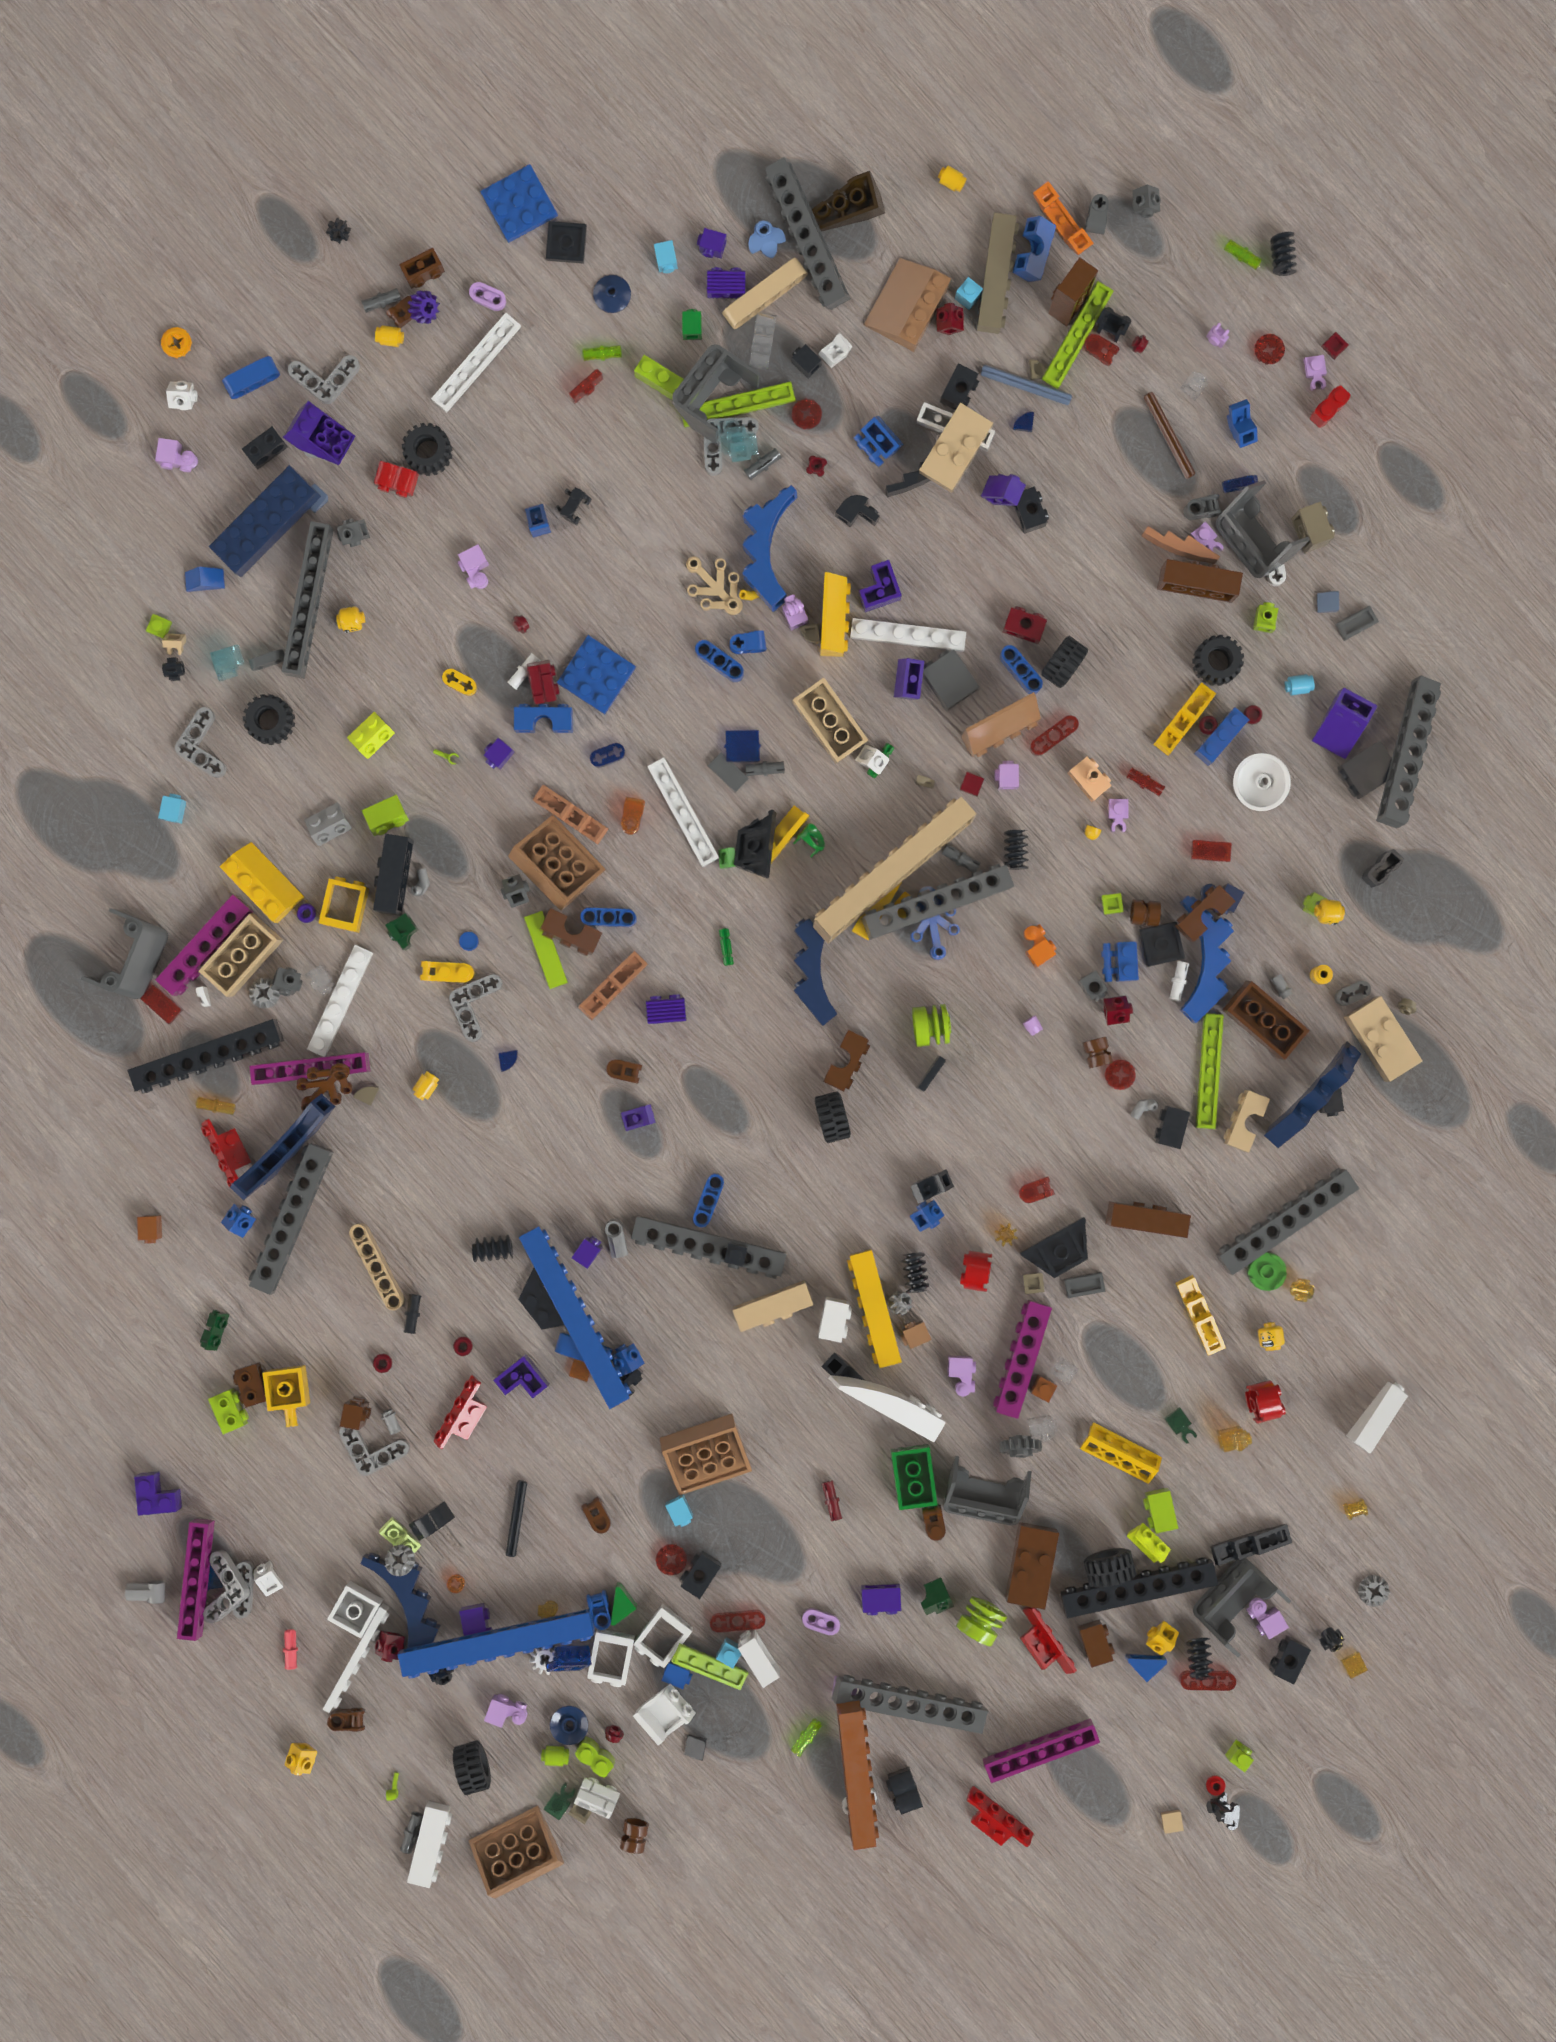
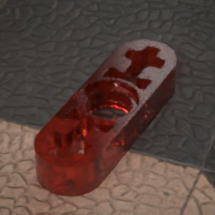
M1068 715L1031 742V753L1035 756H1042L1077 730L1079 726L1078 719L1075 716ZM1066 720L1069 722L1073 721V729L1067 728L1064 730L1066 735H1063L1062 730L1057 726L1060 725L1063 728L1067 724ZM1051 731L1059 733L1060 737L1057 741H1052L1049 738ZM1045 736L1046 741L1051 746L1048 747V744L1046 743L1042 747V752L1040 750L1036 751L1034 749L1036 746L1035 743L1037 742L1038 744H1041L1042 742H1044V739L1042 737Z
M761 1610L716 1613L710 1619V1627L717 1633L760 1629L765 1625L766 1617ZM745 1615H749L748 1619H754L755 1615H758L762 1620L759 1621V1624H755V1621H749V1625H746ZM735 1616L742 1617L743 1624L741 1626H735L732 1623V1619ZM726 1617H730V1627H727V1623H722L721 1627L713 1624V1622H716V1618H720V1621L723 1622L727 1621Z
M1193 1670L1183 1671L1179 1676V1682L1186 1690L1230 1691L1236 1686V1678L1229 1671L1210 1672L1209 1675L1214 1676L1215 1679L1208 1686L1204 1685L1202 1680H1198L1199 1685H1197L1196 1681H1190L1189 1685H1187L1184 1679H1187V1676L1194 1672ZM1216 1676H1218L1219 1680H1225L1226 1676H1228L1229 1679L1232 1680L1231 1682H1228V1685H1225V1683L1222 1681H1218L1219 1685L1216 1686Z

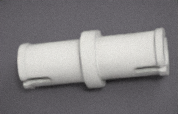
M531 653L525 662L517 667L518 670L507 682L517 690L525 678H529L527 664L541 660Z
M1177 961L1175 976L1171 980L1173 985L1169 999L1174 1001L1182 1000L1184 985L1187 984L1186 975L1189 963Z

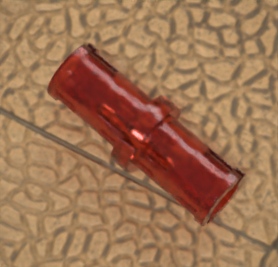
M1133 767L1130 769V773L1126 776L1127 779L1141 785L1140 788L1142 789L1146 788L1157 796L1161 795L1165 785L1151 779L1150 775L1146 776Z

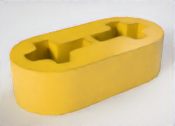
M454 669L444 671L442 680L448 687L466 696H472L476 693L477 684L472 678ZM454 673V677L459 681L455 682L451 680L449 683L447 675H452ZM471 682L473 689H468L466 692L465 687L461 683L469 684Z

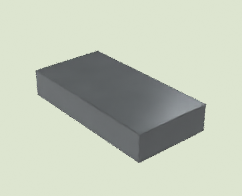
M1369 605L1336 623L1335 626L1343 640L1346 641L1377 624L1379 621Z
M722 752L708 765L735 793L749 779Z
M1102 1272L1064 1279L1067 1298L1106 1292Z

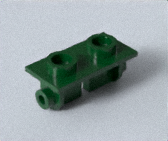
M215 1309L209 1313L206 1326L211 1327V1330L204 1329L200 1340V1346L204 1350L217 1351L230 1314L220 1313V1311Z

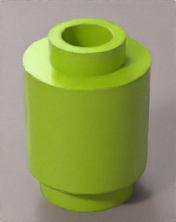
M546 1745V1749H542L541 1761H545V1766L568 1765L569 1749L565 1748V1746Z

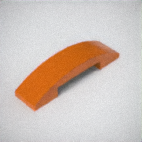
M1049 181L1033 192L1038 205L1048 221L1056 225V232L1077 255H1080L1094 244L1083 228L1080 229L1059 200L1060 196Z

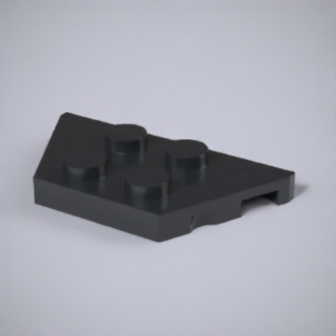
M774 810L768 811L769 815L763 819L757 818L750 825L738 830L734 865L737 868L766 879L770 875L777 813Z
M1085 1217L1078 1219L1020 1252V1255L1053 1278L1088 1260Z
M533 1268L518 1300L541 1330L564 1326L537 1271Z

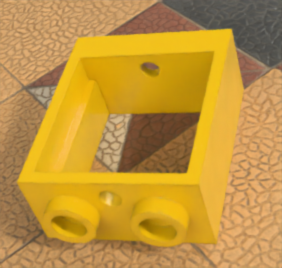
M335 876V879H329L319 924L359 933L370 888L364 887L365 883L354 881L351 884L347 883L345 878ZM335 885L360 891L353 923L327 918Z

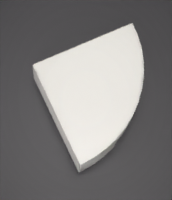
M197 987L196 993L198 997H201V1005L203 1007L211 1006L207 987Z

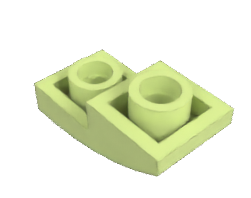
M393 1517L379 1530V1534L393 1544V1546L403 1544L411 1548L414 1553L421 1547L419 1541Z

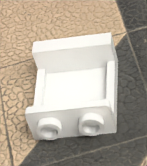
M669 1684L643 1703L633 1717L655 1743L660 1745L670 1733L684 1723L688 1724L696 1712L683 1699L678 1690Z

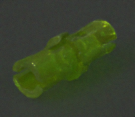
M1232 239L1229 240L1224 248L1225 251L1238 258L1239 262L1243 261L1255 270H1257L1263 260L1248 251L1249 248L1240 246Z
M600 345V347L583 348L584 361L599 359L605 361V359L622 358L621 345L609 347Z
M813 1718L805 1731L800 1733V1738L791 1748V1751L794 1754L797 1753L798 1757H801L808 1745L813 1743V1738L823 1724L819 1720L817 1721L816 1718Z

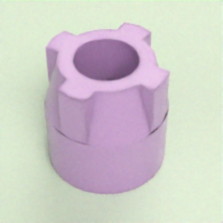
M1036 1015L1023 1022L1024 1027L1032 1036L1043 1030Z

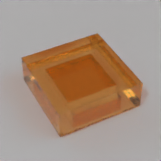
M574 1359L569 1376L587 1382L590 1372L585 1362Z

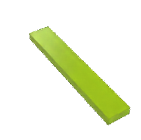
M1099 281L1096 282L1041 380L1056 389L1060 387L1114 290Z
M786 382L705 401L699 410L705 413L707 420L728 418L795 402L792 383ZM682 417L684 427H689L688 423Z
M1206 1013L1203 1016L1195 1128L1216 1129L1224 1014Z

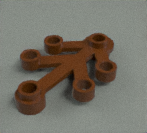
M342 1063L334 1064L330 1069L318 1070L316 1067L308 1068L307 1078L313 1081L299 1078L296 1085L297 1089L304 1091L309 1088H319L311 1096H306L302 1099L301 1110L304 1111L310 1102L320 1094H324L327 1090L330 1095V1102L333 1105L340 1104L342 1095L337 1092L334 1083L336 1081L340 1082L341 1093H351L352 1084L347 1080L350 1068ZM329 1076L327 1079L315 1080L318 1077Z

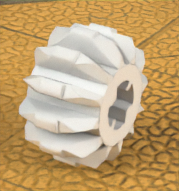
M559 1646L544 1650L541 1647L535 1648L530 1653L533 1657L530 1658L529 1662L535 1663L532 1669L536 1670L539 1667V1674H542L543 1670L546 1671L547 1675L550 1674L551 1670L556 1672V1665H561L562 1663L559 1659L562 1657V1653L557 1652ZM543 1654H545V1657L546 1655L549 1656L548 1661L547 1659L545 1661L542 1659Z

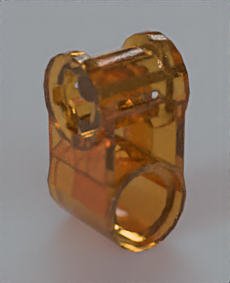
M626 796L621 822L622 829L626 834L633 835L638 832L645 800ZM630 821H633V824L635 826H632L631 829H628L626 824H629Z

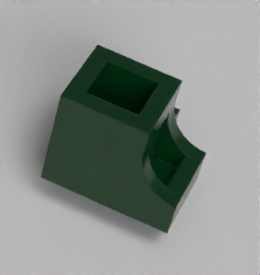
M405 913L385 925L388 929L387 934L392 941L398 942L402 950L406 951L412 947L410 943L411 936L419 929L409 914Z
M941 1577L924 1584L926 1597L921 1602V1606L926 1615L933 1612L939 1614L954 1607Z

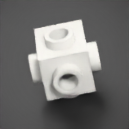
M170 381L166 390L169 408L188 410L192 409L194 402H197V391L194 390V385L191 382Z

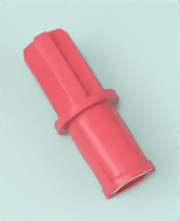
M288 1629L284 1632L285 1648H283V1652H285V1669L292 1670L297 1668L298 1647H296V1631Z

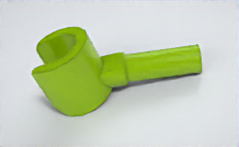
M437 749L433 751L434 754L447 759L451 765H456V763L450 761L451 756L459 758L456 753L448 754Z
M394 1772L392 1789L386 1790L387 1801L395 1800L398 1797V1772Z

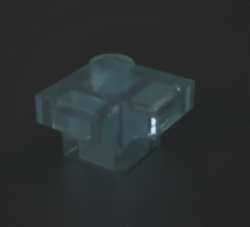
M744 425L726 428L729 457L732 462L750 460L752 455L758 454L755 433L746 434Z
M238 644L210 653L219 681L238 676V667L245 664Z

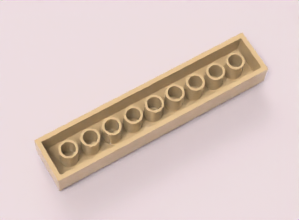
M962 797L958 800L952 799L946 805L947 807L943 812L940 810L932 817L929 824L925 822L921 825L914 837L912 835L908 836L900 848L895 847L888 854L889 856L885 861L883 859L878 861L871 873L865 872L859 878L858 884H851L841 898L837 896L830 902L831 905L827 910L823 908L815 915L813 928L827 944L973 822L976 812Z

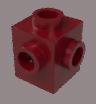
M946 303L943 307L936 309L937 332L952 335L964 331L963 308L955 306V303Z
M1126 995L1103 999V1013L1107 1025L1130 1022V1014H1133L1132 1003H1128Z
M380 1630L379 1638L375 1643V1654L380 1656L381 1660L385 1662H392L393 1659L399 1660L398 1653L401 1649H404L405 1637L396 1632Z

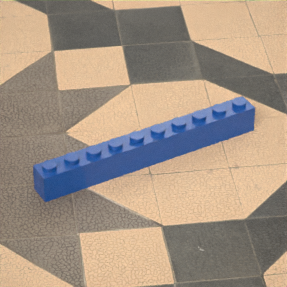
M537 1227L520 1236L519 1239L609 1410L630 1399L629 1394L632 1392L627 1383L622 1384L619 1377L623 1375L618 1366L613 1367L610 1361L613 1357L608 1348L604 1350L601 1344L604 1340L600 1332L595 1333L592 1327L595 1323L591 1315L586 1316L583 1310L586 1306L582 1298L579 1297L577 1299L574 1293L577 1289L572 1280H567L565 1274L568 1272L564 1264L558 1263L556 1257L559 1255L555 1247L549 1246L547 1240L550 1238L546 1230H541L540 1227Z
M585 1609L401 1649L398 1653L402 1677L408 1676L411 1679L420 1676V1673H437L439 1669L443 1668L453 1670L461 1664L471 1666L477 1664V1661L480 1660L485 1662L493 1661L498 1656L508 1658L521 1651L523 1654L533 1652L535 1648L549 1649L553 1647V1644L568 1645L572 1643V1640L576 1639L586 1641L591 1639V1636H594L595 1629L591 1610Z

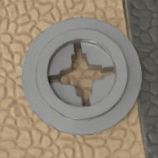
M260 978L254 981L249 988V997L252 1003L259 1008H270L279 1000V991L268 989L269 987L271 988L272 979ZM259 987L263 990L268 989L267 995L270 999L264 996L259 998L261 994Z
M403 1544L394 1545L391 1550H388V1554L384 1558L385 1567L394 1576L406 1575L412 1570L415 1563L414 1552ZM395 1556H403L401 1559L405 1564H396L397 1560L395 1559Z
M1371 1575L1361 1581L1358 1593L1366 1605L1375 1607L1383 1605L1388 1600L1390 1590L1388 1583L1382 1577ZM1368 1587L1373 1589L1378 1587L1377 1590L1381 1595L1374 1594L1373 1596H1371L1372 1592L1368 1589Z

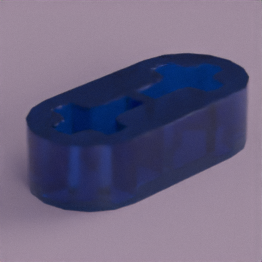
M1250 475L1223 481V493L1241 491L1246 486L1257 483L1258 477L1257 475Z
M620 743L610 744L593 751L590 755V761L597 768L605 767L622 760L625 757V749ZM617 747L618 750L622 749V751L619 753V757H616L615 754L611 756L608 755L609 753L614 752L613 748ZM597 754L600 756L607 755L606 758L602 759L601 764L597 761L594 762Z

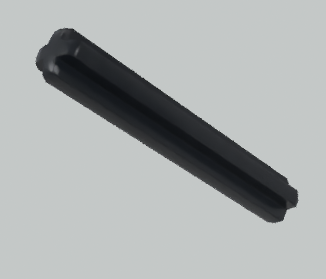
M518 1480L516 1483L506 1548V1556L515 1557L517 1553L527 1482Z

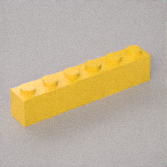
M872 1249L850 1254L847 1264L849 1271H854L855 1278L852 1279L854 1290H859L860 1297H857L859 1309H864L865 1315L862 1316L864 1327L868 1326L870 1334H867L869 1346L873 1345L875 1353H871L874 1365L878 1364L879 1368L902 1363Z

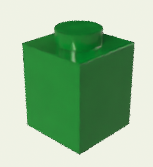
M696 309L682 311L683 340H702L701 311Z

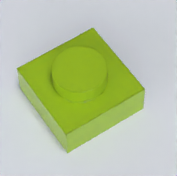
M152 614L146 632L163 639L168 634L172 622Z
M1121 893L1101 896L1103 915L1124 912Z

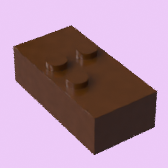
M1079 257L1061 284L1059 283L1053 291V296L1051 297L1052 304L1048 314L1065 326H1068L1088 298L1099 270Z
M1167 559L1161 566L1157 590L1232 603L1240 594L1243 572L1220 569L1218 565L1214 564L1204 566L1200 565V562L1189 561L1187 563Z
M1245 981L1222 1009L1224 1013L1278 1059L1286 1060L1310 1031L1253 981Z
M1109 1201L1105 1224L1112 1227L1188 1238L1191 1215L1168 1211L1167 1207L1152 1204V1208L1145 1207V1203L1133 1201V1205Z
M1019 1522L1005 1594L1007 1603L1045 1610L1059 1538L1057 1529Z

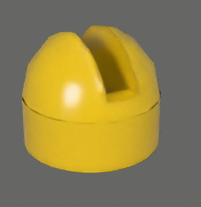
M1087 825L1085 829V835L1090 840L1097 839L1101 833V829Z

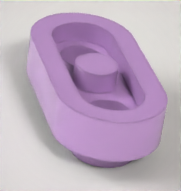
M481 282L471 285L469 294L475 303L494 311H500L506 306L505 295L500 290ZM477 292H483L482 296H476ZM499 299L500 303L494 304V300Z
M809 1608L803 1613L802 1621L808 1629L826 1635H834L840 1629V1621L833 1614L815 1608ZM810 1615H814L816 1618L815 1620L810 1621L808 1617ZM832 1621L834 1625L832 1627H828L827 1622Z

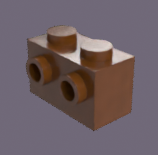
M434 248L399 264L411 289L414 287L419 288L426 281L437 279L445 272Z
M258 1362L236 1369L233 1380L235 1385L239 1387L240 1393L238 1395L241 1404H244L245 1408L266 1402L261 1363Z
M357 1396L345 1402L340 1427L360 1430L365 1426L366 1420L371 1415L372 1408L369 1407L370 1402L365 1401L363 1397Z
M1099 1619L1078 1626L1091 1668L1114 1661L1112 1655L1115 1654L1112 1643L1107 1641L1106 1636H1109L1106 1624L1102 1625Z

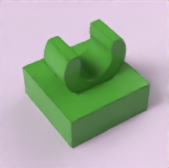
M735 847L718 850L720 869L736 867L734 865Z

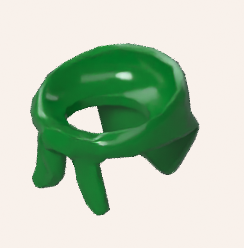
M811 823L804 827L793 842V844H796L803 839L809 846L816 849L810 858L818 854L819 851H823L825 847L821 832ZM811 836L816 839L818 845L814 843Z

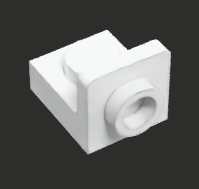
M865 744L855 761L870 768L876 774H881L889 762V758L878 749Z
M271 1561L260 1564L254 1569V1581L266 1597L283 1588V1582L274 1572Z

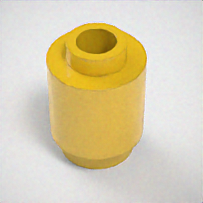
M949 165L946 168L942 167L937 177L940 179V184L954 192H961L967 180L963 173Z
M384 325L376 327L375 342L380 343V345L399 347L404 342V332H401L399 327Z
M1327 965L1315 966L1310 971V979L1314 984H1327L1332 980L1333 972ZM1321 971H1322L1323 974H1324V977H1323V978H1322L1321 975H1320Z
M426 1071L413 1087L415 1091L413 1095L421 1100H424V1098L429 1099L438 1086L439 1078Z

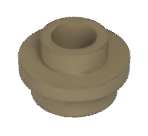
M1403 998L1397 1004L1398 1009H1400L1399 1011L1405 1015L1413 1014L1417 1010L1416 1003L1410 999Z

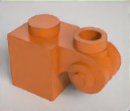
M1040 924L1029 926L1024 930V938L1028 941H1034L1033 947L1025 953L1035 968L1056 955L1055 945L1051 940L1047 941L1043 936L1046 932Z

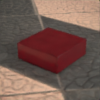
M1335 332L1321 347L1335 360L1349 344Z
M966 772L960 791L978 797L984 778Z

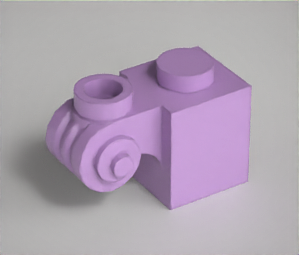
M158 438L155 461L161 465V468L172 470L173 467H180V471L191 472L198 464V458L191 451H184L181 455L182 445L177 440Z
M476 545L458 554L460 558L458 564L462 572L467 571L469 577L466 580L471 589L474 587L478 589L487 587L488 578L479 571L489 566L480 546Z
M795 595L786 597L782 611L790 630L792 631L799 628V626L808 624L809 620L800 599L796 598Z
M948 1355V1377H959L961 1379L955 1385L957 1394L964 1397L971 1392L974 1393L975 1381L971 1380L972 1373L976 1372V1362L973 1361L971 1356Z
M1255 1597L1250 1601L1249 1607L1246 1610L1252 1619L1255 1618L1258 1625L1256 1627L1262 1636L1266 1635L1268 1639H1271L1289 1628L1276 1607L1265 1612L1267 1609L1266 1603L1261 1598Z
M494 1694L484 1721L502 1728L505 1719L508 1716H512V1721L515 1724H523L528 1714L526 1710L527 1704L521 1701L513 1703L509 1700V1697L503 1694Z

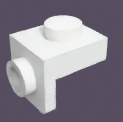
M839 333L818 355L832 368L846 358L852 345Z

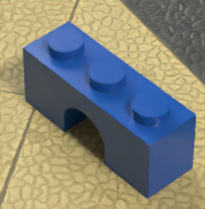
M1042 216L1027 218L1023 237L1029 240L1031 252L1017 254L1012 273L1027 282L1042 279L1052 239L1054 238L1055 224Z
M519 704V707H514V731L516 733H535L536 722L541 718H548L552 721L554 733H573V709L568 704H558L557 707H550L549 704H538V707H530V704Z
M1234 707L1194 754L1209 766L1250 719Z

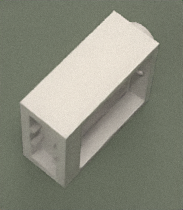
M662 1604L636 1637L633 1645L638 1653L641 1655L646 1654L650 1657V1661L655 1666L665 1668L674 1656L679 1643L683 1644L692 1633L693 1627ZM660 1617L682 1633L664 1659L642 1642Z
M597 1629L587 1678L591 1679L594 1683H602L604 1681L609 1682L614 1687L625 1686L635 1635ZM600 1641L628 1646L622 1677L594 1672Z
M755 1629L751 1632L750 1630L743 1632L738 1640V1649L764 1688L780 1678V1668Z

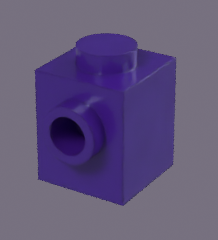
M704 228L703 234H699L697 240L700 253L708 258L717 257L722 259L727 235Z
M497 738L494 743L490 742L484 749V752H486L484 757L487 758L485 762L493 769L497 767L501 770L515 752Z

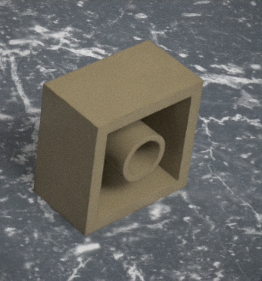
M1321 501L1299 509L1291 518L1298 539L1300 540L1305 537L1310 539L1302 547L1304 554L1326 546L1335 535L1334 527L1332 524H1329L1327 519V509L1325 506H1322Z

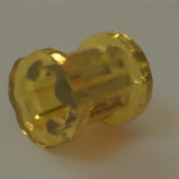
M1363 1498L1352 1504H1343L1349 1521L1359 1515H1368V1509Z

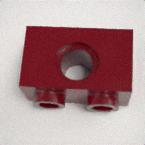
M1015 606V608L1011 607L1002 633L1039 644L1047 619L1042 614H1030L1024 608ZM1027 620L1030 623V627L1023 628L1020 622Z

